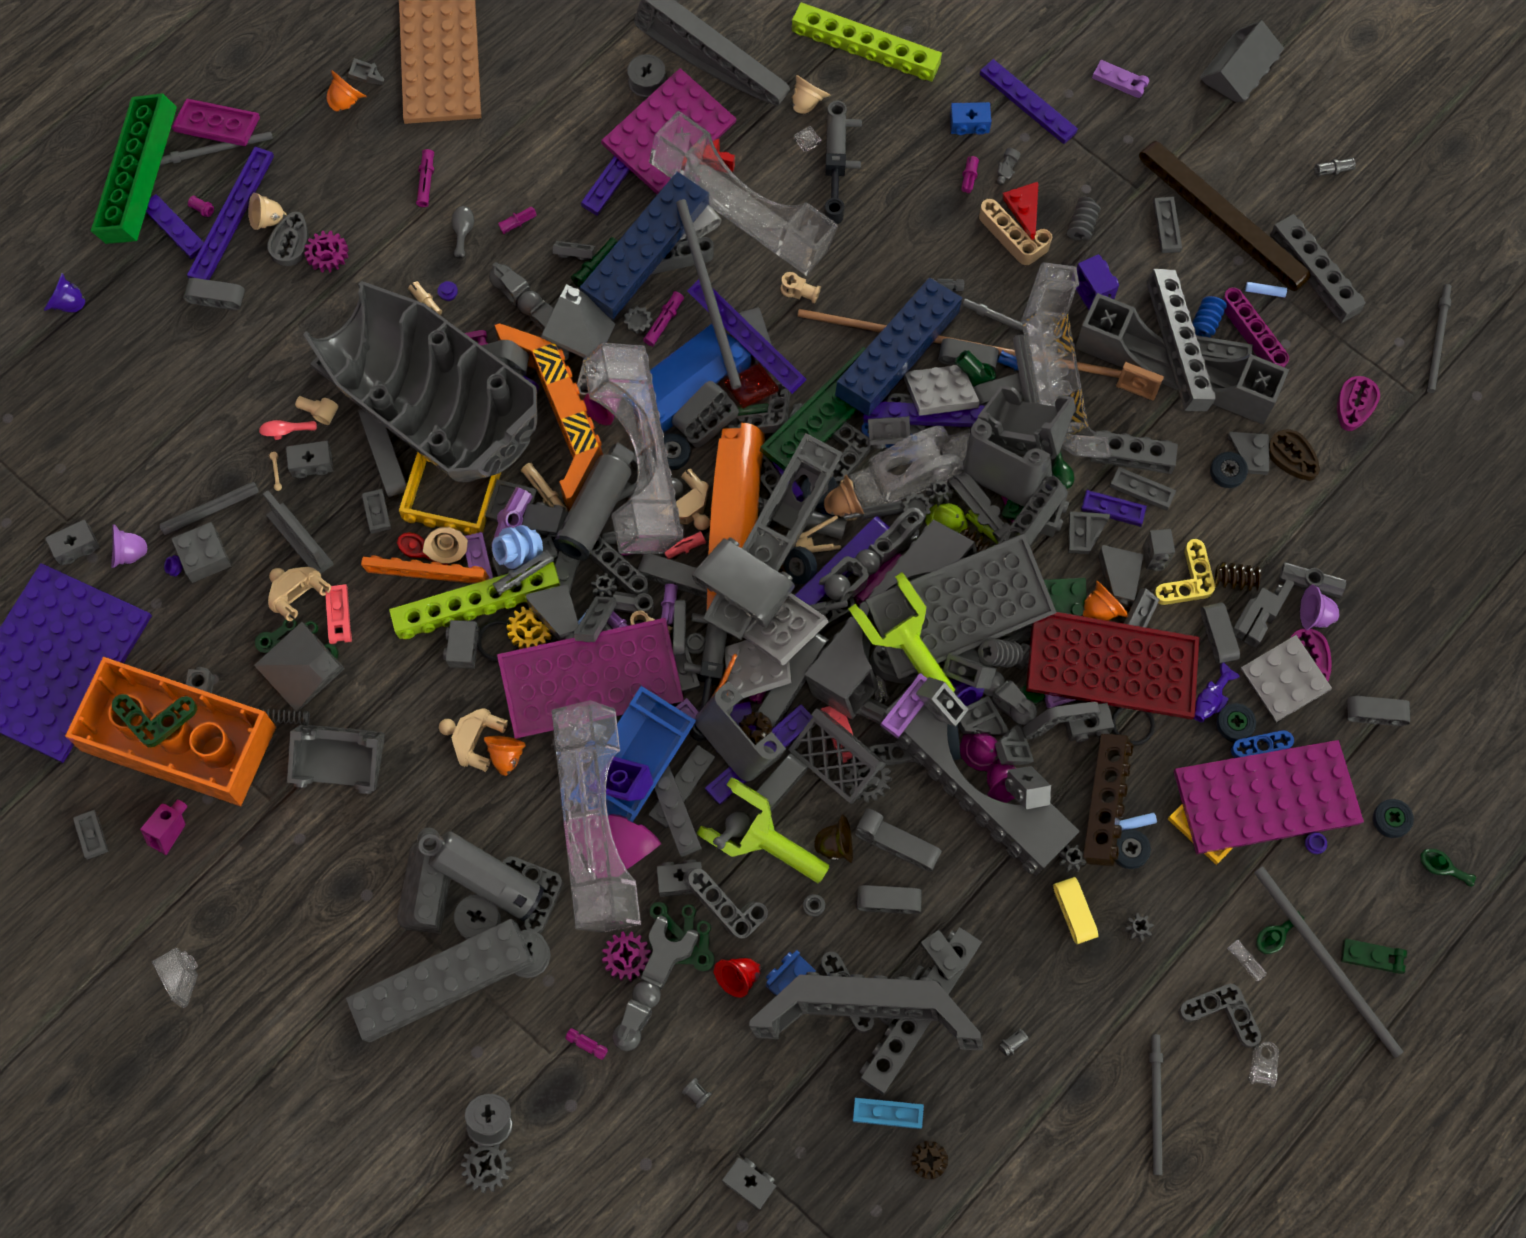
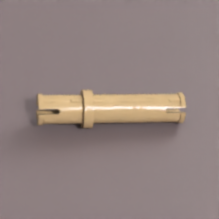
M532 463L526 464L521 469V472L524 473L533 487L542 496L544 504L549 505V507H554V505L565 507L558 498V493L550 488Z

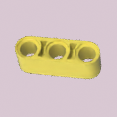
M1073 877L1053 884L1055 895L1074 942L1080 944L1097 938V927L1078 880Z

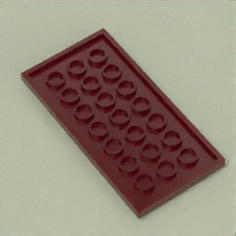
M1057 612L1032 623L1026 691L1087 702H1098V704L1108 703L1110 706L1192 720L1195 717L1199 637Z

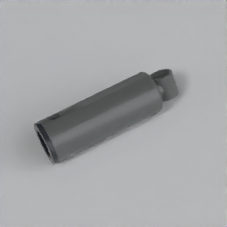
M615 442L607 454L601 455L596 460L553 541L554 546L570 558L581 561L587 560L631 476V469L628 465L634 457V452L619 442Z
M424 828L419 832L417 836L418 847L421 853L430 856L429 865L521 921L526 920L534 912L542 898L543 886L452 831L446 832L442 837L433 828ZM427 838L435 840L432 845H425L423 843Z

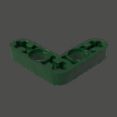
M117 695L112 701L113 710L138 739L150 748L159 745L197 712L195 701L188 696H183L150 721L128 695ZM122 701L131 710L129 713L120 706ZM183 704L189 705L190 709L188 711L183 710ZM175 710L181 716L180 718H178L177 715L173 713ZM138 715L142 716V723L138 726H132V718ZM169 716L173 717L174 723L170 727H164L163 720ZM147 728L153 734L154 739H148V736L142 730Z

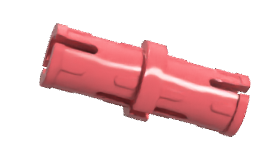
M699 531L685 539L682 537L678 542L663 547L666 558L671 559L684 552L685 554L689 553V550L706 544L702 532Z

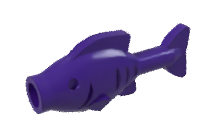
M1225 663L1220 664L1221 677L1217 683L1208 682L1206 689L1198 695L1194 717L1198 722H1204L1206 718L1220 712L1225 707L1228 698L1222 695V689L1228 680H1234L1239 677V674L1232 671Z

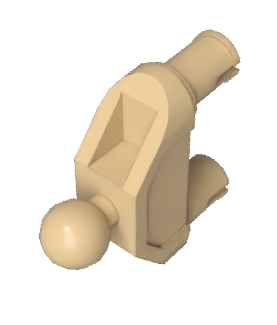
M688 469L681 476L692 490L675 503L668 505L659 492L654 494L656 497L652 495L649 498V502L659 512V518L665 523L688 525L694 520L695 527L702 531L710 526V519L708 516L703 515L709 485L701 481L692 469Z
M311 567L293 568L286 572L281 568L272 569L269 574L272 582L268 598L269 608L275 613H280L287 621H292L293 619L289 614L295 619L298 611L290 606V603L310 588H314L320 595L325 596L326 593L323 589L329 593L331 585L321 578L319 571Z
M484 708L460 718L457 726L451 719L442 720L439 723V731L443 735L453 734L451 738L461 766L470 765L486 772L488 770L486 766L490 765L491 759L477 755L473 750L486 726L504 733L506 730L504 727L507 728L508 720L491 715V712Z

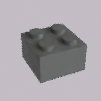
M212 522L171 538L184 571L192 583L232 567Z

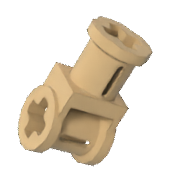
M787 272L782 276L780 290L785 297L800 299L802 296L812 300V303L817 301L821 286L815 287L807 284L806 279L799 277L794 272Z

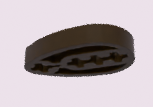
M1291 429L1280 430L1273 435L1269 442V458L1280 469L1296 478L1306 481L1314 480L1320 472V466L1316 453L1301 433ZM1283 439L1285 441L1284 444L1277 443L1278 440L1280 441ZM1290 446L1292 448L1291 451H1284L1285 447L1288 448ZM1292 454H1293V455H1295V454H1298V455H1299L1298 458L1296 457V458H1294V459H1293L1291 456H1292ZM1307 469H1313V472H1306Z

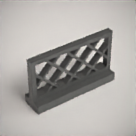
M269 491L263 493L272 510L266 514L267 518L306 565L316 569L320 574L334 564L285 504H279Z
M816 708L812 713L813 718L788 750L850 804H853L878 770H882L887 763L824 710ZM815 724L821 727L822 737L812 738L811 730ZM834 738L837 741V750L827 751L826 739ZM822 740L823 752L813 753L812 741ZM802 742H808L809 754H800L796 749ZM842 752H851L853 763L843 764ZM838 753L839 765L829 766L828 754ZM823 755L824 767L817 768L814 766L813 756ZM866 765L871 771L866 777L859 778L858 766ZM854 767V779L844 780L843 768ZM839 768L840 780L832 781L829 776V770ZM855 782V791L850 797L845 792V783Z

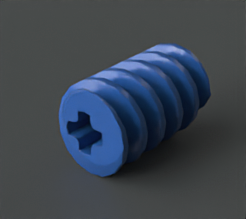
M1214 296L1202 299L1192 322L1197 336L1211 338V336L1215 335V329L1218 328V323L1221 321V316H1223L1224 310L1227 307V303L1224 300Z

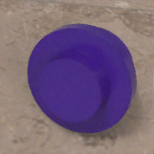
M446 281L438 287V295L445 301L455 299L458 294L457 286L453 282Z
M174 555L166 559L164 570L170 576L176 577L182 571L183 566L179 556Z
M1314 832L1306 837L1305 847L1312 854H1321L1327 848V840L1321 833Z

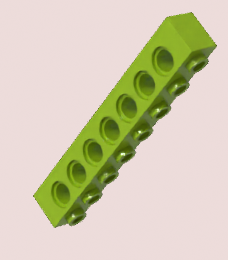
M802 2L792 19V32L798 35H803L817 42H823L834 48L848 51L850 54L862 56L867 60L876 61L886 67L898 69L903 73L912 74L922 80L932 82L941 63L942 53Z
M554 562L547 564L536 573L522 580L520 585H514L503 592L498 598H493L494 594L498 593L493 583L508 574L389 609L394 631L399 639H410L416 634L430 633L442 626L450 627L451 620L470 621L482 614L490 615L502 608H513L519 603L527 602V594L561 586ZM521 573L518 574V575H516L515 577H513L512 579H510V580L507 581L506 583L511 582L512 580H514L515 578H517L518 576H520ZM536 581H542L539 586H533ZM516 587H522L519 592H513ZM481 599L478 604H472L474 600ZM461 605L458 610L452 611L454 606ZM440 611L438 616L431 617L434 612ZM420 617L416 623H411L414 618Z

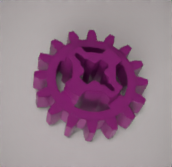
M322 231L320 236L316 233L314 234V240L308 239L310 245H305L306 252L304 254L308 264L312 265L314 270L320 268V271L323 273L325 269H328L330 273L333 267L339 270V264L345 265L344 259L348 258L347 252L349 249L345 239L341 238L339 233L334 236L332 231H329L328 234Z
M623 931L620 938L614 934V942L607 941L606 944L609 949H603L602 951L603 954L607 955V957L602 958L603 963H609L605 967L606 971L613 970L611 976L614 978L618 974L620 981H623L625 976H628L629 981H632V975L640 978L639 971L645 970L644 964H647L649 958L646 956L651 954L650 950H645L648 946L647 941L641 943L642 936L639 935L637 938H634L633 932H630L629 936H625ZM628 942L637 945L639 949L632 948L631 946H629ZM620 944L621 947L618 949V951L613 952V950ZM624 948L627 949V952L629 953V955H632V956H629V960H628L629 965H627V963H626V961H625V959H624V957H623V956H624V953H625V949H624ZM641 959L638 966L633 969L634 963ZM614 964L622 965L625 971L618 969Z

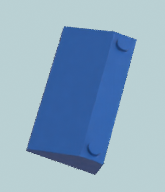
M710 324L620 393L622 399L648 427L650 424L654 426V432L658 437L674 426L672 418L675 413L706 382L713 381L718 383L728 375L713 324ZM726 333L738 375L751 367V354L736 339Z
M640 686L570 798L598 816L615 814L627 817L628 821L633 822L696 720ZM610 756L648 765L654 782L644 799L626 801L593 792L589 788Z

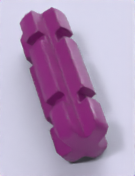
M573 1028L566 1034L565 1038L569 1042H575L576 1046L590 1054L594 1053L595 1057L601 1060L605 1058L608 1052L606 1047L601 1044L597 1045V1042L583 1034L580 1035Z

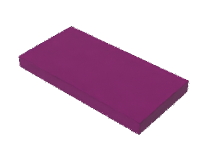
M186 99L172 125L173 132L246 146L260 116L256 112Z

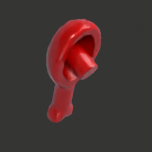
M408 532L398 537L397 545L406 556L411 558H427L432 562H437L430 559L423 552L425 540L420 535Z

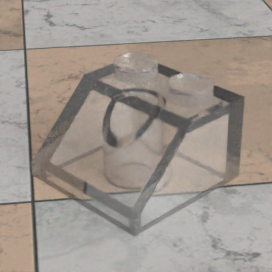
M176 947L153 960L152 963L171 1000L185 1008L189 1004L198 976L195 970L198 966L192 955L189 956L186 951L182 952Z

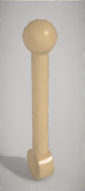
M271 452L269 456L273 462L274 489L280 491L282 485L279 483L278 454Z

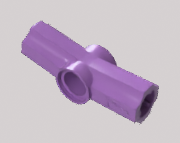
M519 487L515 488L505 509L501 510L497 515L498 526L493 540L495 537H499L502 529L507 527L515 528L522 524V516L527 504L530 503L533 497L529 492ZM511 514L512 521L508 523V517Z

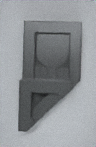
M354 58L348 78L360 82L383 85L384 78L380 76L375 63L370 64Z

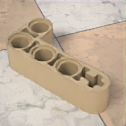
M986 199L982 202L979 213L980 221L1019 263L1030 265L1049 251L1052 241L1050 231L1040 229L1036 231L1035 239L1031 240L1027 233L995 200Z

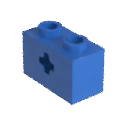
M990 102L951 103V134L989 133L991 127Z

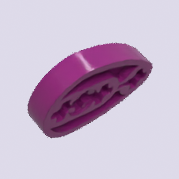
M1355 376L1349 378L1343 384L1338 396L1337 413L1340 425L1344 430L1353 431L1368 420L1380 400V391L1374 381L1367 377ZM1363 384L1365 389L1361 394L1362 398L1358 403L1359 406L1356 407L1354 402L1361 388L1360 385ZM1353 414V416H1352V422H1353V423L1350 424V423H1348V422H1349L1348 419H1349V418L1351 417V415Z
M1304 628L1296 631L1291 637L1297 635L1299 639L1301 636L1308 638L1306 645L1312 648L1310 656L1315 657L1314 662L1326 680L1329 681L1332 660L1326 638L1314 629L1306 630Z

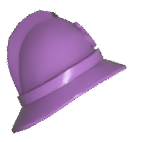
M115 524L112 525L111 568L119 564L136 562V560L147 553V544L142 537L132 533H125L119 530Z
M1312 584L1305 590L1301 599L1300 619L1302 626L1309 630L1313 626L1325 628L1335 623L1339 618L1337 604L1332 599L1321 594L1320 589Z

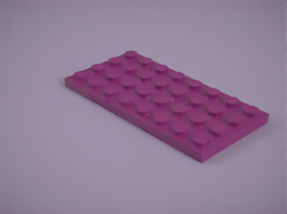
M666 618L602 631L595 642L575 641V638L497 654L515 739L622 716L640 686L671 705L684 701Z
M1339 740L1182 767L1173 771L1196 854L1355 826L1364 822Z

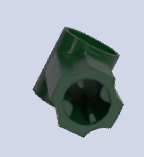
M969 350L961 352L955 360V364L968 375L973 387L992 381L996 377L993 368L987 363L982 364Z

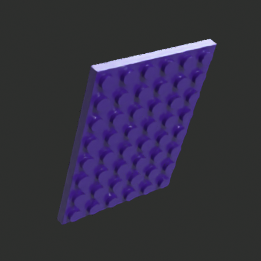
M40 563L0 627V734L64 763L74 746L65 735L102 658L106 657L124 663L152 615Z

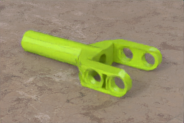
M903 572L899 573L895 578L898 582V587L917 614L909 616L884 633V637H880L866 614L856 604L848 608L872 644L902 649L919 674L921 673L926 678L930 677L943 681L953 692L955 691L954 686L920 638L927 607Z
M731 777L726 785L731 788L732 792L762 810V813L760 812L742 839L741 846L729 839L721 850L733 857L764 849L814 882H821L829 869V864L776 832L773 826L768 799ZM702 825L697 831V835L717 847L713 840L722 834Z

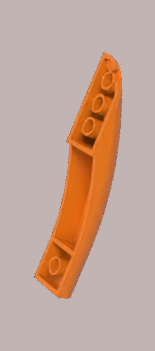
M741 423V428L722 429L721 439H719L713 485L709 554L723 538L728 540L729 537L740 544L738 547L742 549L758 520L763 453L760 452V447L765 442V436L761 429L749 423ZM708 588L707 610L717 594L709 591Z

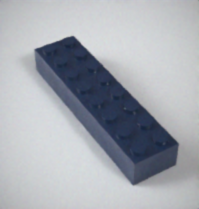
M678 171L580 286V291L584 292L611 319L618 315L685 234L676 202L682 199L686 200L693 223L709 205V192Z
M929 277L837 381L835 396L869 416L960 312L962 297Z

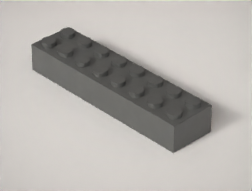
M509 919L347 997L346 1000L362 1040L372 1042L534 964L518 924L514 920Z

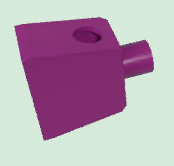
M176 799L171 807L161 804L140 830L148 846L164 855L168 854L185 827L182 814L186 810L187 805L184 802Z

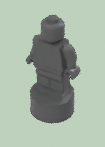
M1007 148L1003 156V163H998L999 168L997 172L999 177L997 183L999 185H1003L1005 180H1009L1015 173L1013 167L1021 156L1020 152L1016 149Z

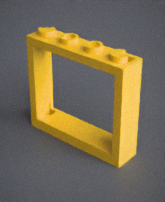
M417 452L399 508L401 518L408 523L419 522L430 528H435V526L451 527L463 532L465 535L483 533L487 521L485 518L486 511L501 472L490 478L477 524L412 510L411 508L426 461L430 462Z

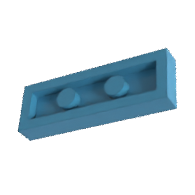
M855 1098L853 1122L922 1129L924 1105Z

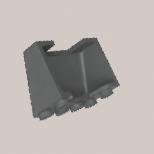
M728 681L718 689L696 715L695 724L738 777L744 781H752L775 763L786 748L772 732L756 745L752 743L730 716L733 706L742 700L743 697ZM728 691L732 692L734 696L732 701L727 696ZM768 741L775 743L776 751L774 752L773 749L764 746V744Z

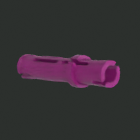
M429 149L422 150L421 165L418 168L420 177L416 205L419 207L429 206L431 177L434 173V151Z
M674 291L667 304L662 306V312L643 339L647 345L654 347L671 318L676 316V310L684 300V296L679 292Z

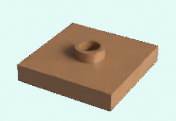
M1125 362L1116 386L1154 400L1164 376Z

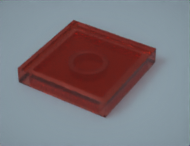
M760 363L738 374L742 385L738 389L731 388L729 378L724 380L725 386L742 408L779 391L777 384Z

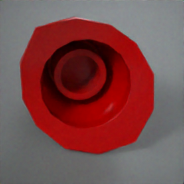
M750 958L720 960L715 964L713 973L718 984L726 993L742 998L748 994L752 985L758 980L761 965Z

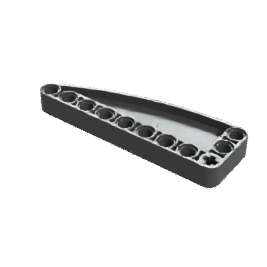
M640 1L634 19L635 25L649 37L682 59L722 82L775 106L780 105L790 92V87L785 81L677 1Z

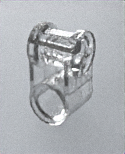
M1264 1042L1254 1048L1249 1076L1250 1084L1261 1083L1269 1085L1270 1088L1275 1087L1279 1050L1274 1043ZM1263 1047L1270 1050L1271 1056L1269 1059L1263 1057L1261 1053Z

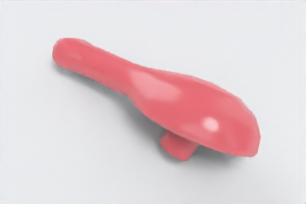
M273 420L264 423L260 427L259 433L264 436H274L275 440H279L282 438V435L293 431H315L317 424L315 421L291 423Z

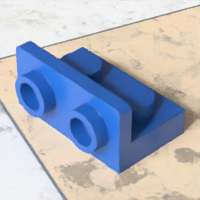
M797 950L793 954L789 952L781 961L783 965L778 970L774 968L767 975L766 987L777 996L798 975H806L807 972H816V970L800 956Z

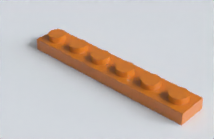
M375 555L363 557L361 563L368 573L472 584L489 579L485 569L479 566L467 568L459 564L447 566L439 562H431V564L423 563L419 560H411L409 562L399 558L383 559Z

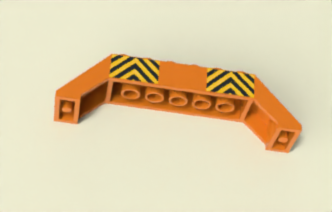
M500 323L496 324L495 329L498 341H513L529 354L528 366L536 369L572 455L573 461L565 478L559 481L562 497L569 512L596 460L603 455L598 434L595 435L593 430L594 424L591 417L587 416V408L584 401L580 400L578 386L576 382L573 383L571 378L573 376L569 366L565 364V356L562 349H557L555 344L541 337Z

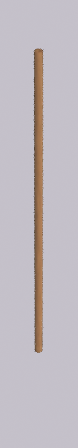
M803 309L798 310L797 316L880 333L887 326ZM938 336L933 343L941 344L943 339L950 337ZM992 346L999 350V355L1003 350L1006 353L1016 356L1015 350ZM1028 353L1029 361L1116 378H1119L1122 370Z

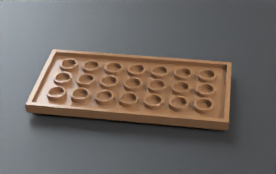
M399 0L404 124L482 118L476 0Z

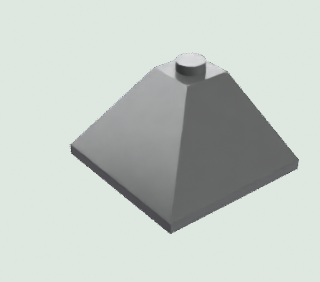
M566 284L541 338L597 364L615 327V323L584 292Z
M303 622L296 626L254 665L296 712L303 708L345 669Z

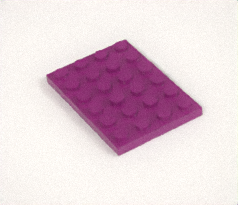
M680 68L605 136L601 144L650 189L658 194L677 171L679 173L684 172L695 161L697 149L719 139L736 123V118Z

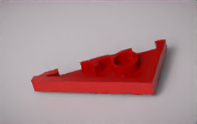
M1038 182L1003 193V200L1031 240L1035 239Z

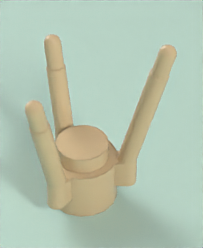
M835 515L812 529L803 532L796 543V547L801 546L811 552L841 549L840 545L834 546L833 544L814 546L812 537H807L838 519V516Z

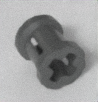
M696 1078L682 1091L684 1095H687L696 1104L695 1107L697 1109L701 1108L712 1096L711 1092H706L698 1084Z

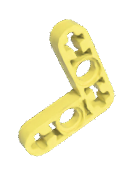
M1192 539L1185 547V556L1191 579L1159 585L1154 592V595L1160 599L1159 604L1167 605L1206 599L1212 595L1215 590V583L1206 548L1202 541ZM1192 546H1194L1195 549H1199V551L1197 552L1198 559H1195L1196 554L1194 550H1191ZM1196 564L1203 565L1205 572H1196L1194 566ZM1203 578H1205V579H1204V585H1205V587H1209V589H1208L1207 592H1205L1204 589H1200L1201 586H1202V584H1203V581H1202ZM1182 586L1187 587L1190 594L1187 596L1181 595L1179 588ZM1162 590H1164V593L1166 594L1171 593L1168 594L1166 598H1164L1163 595H1159Z

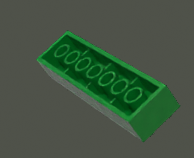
M163 93L131 98L91 228V232L105 244L138 240L177 106Z

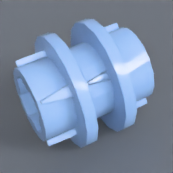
M524 525L502 529L499 537H495L492 543V552L495 560L499 565L504 564L512 570L521 567L542 554L543 551L540 535L536 530H530Z

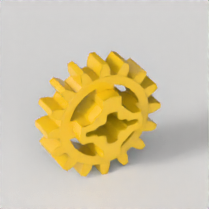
M523 606L521 607V613L516 610L514 611L515 618L509 617L511 624L507 625V630L510 631L508 637L512 639L514 646L519 643V650L524 647L529 648L546 644L545 639H552L549 634L551 633L550 630L542 622H538L535 617H538L530 608L526 610ZM517 633H518L519 635H523V636L525 637V640L522 639V638H520V637L517 635Z

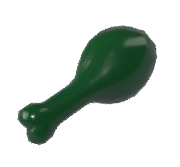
M1060 451L1054 459L1052 476L1057 477L1068 489L1074 483V472L1063 460Z
M1430 848L1425 849L1420 854V862L1432 874L1451 875L1465 882L1469 887L1474 886L1476 876L1467 874L1454 867L1450 858L1444 852Z
M1288 919L1281 925L1268 926L1262 929L1256 939L1258 951L1263 954H1273L1281 950L1285 944L1287 932L1294 927L1292 922Z

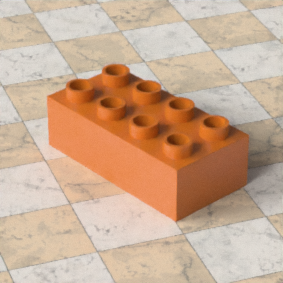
M103 657L65 737L84 753L241 806L276 726L265 711ZM117 695H128L150 721L183 696H188L195 701L197 712L159 745L150 748L138 739L113 710L112 701ZM123 701L120 703V706L127 713L131 711L126 703ZM186 703L182 705L183 710L188 711L190 709ZM176 710L173 712L178 718L181 717ZM142 716L133 717L131 720L132 726L140 725L143 720ZM171 716L166 717L162 722L163 726L170 727L174 723V718ZM147 728L142 730L148 736V739H154L153 734Z

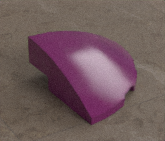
M594 814L580 818L570 824L584 856L602 885L626 871L661 845L658 838L645 826L637 825L628 821L627 817L620 815L596 816Z

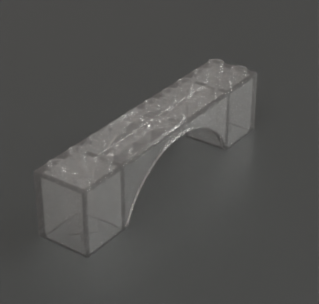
M678 110L655 134L649 160L650 164L670 178L678 171L709 192V206L801 273L807 276L829 251L838 224L807 202L800 205L779 204L751 190L724 163L713 144L711 134Z
M601 343L583 360L589 397L607 408L623 425L633 443L638 464L637 482L629 501L612 513L619 554H663L683 539V529L680 525L679 509L676 504L675 489L673 488L671 470L667 459L668 453L665 449L664 433L660 424V413L657 408L656 393L654 392L652 374L650 373L648 363L649 357L643 345Z
M591 700L553 709L552 719L575 928L602 933L641 925L636 880L627 871L617 852L610 830L606 806L608 770L614 756L620 752L616 711L614 708Z

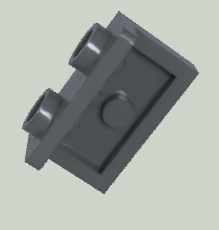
M910 416L868 418L869 445H874V448H886V444H894V447H906V443L911 442Z

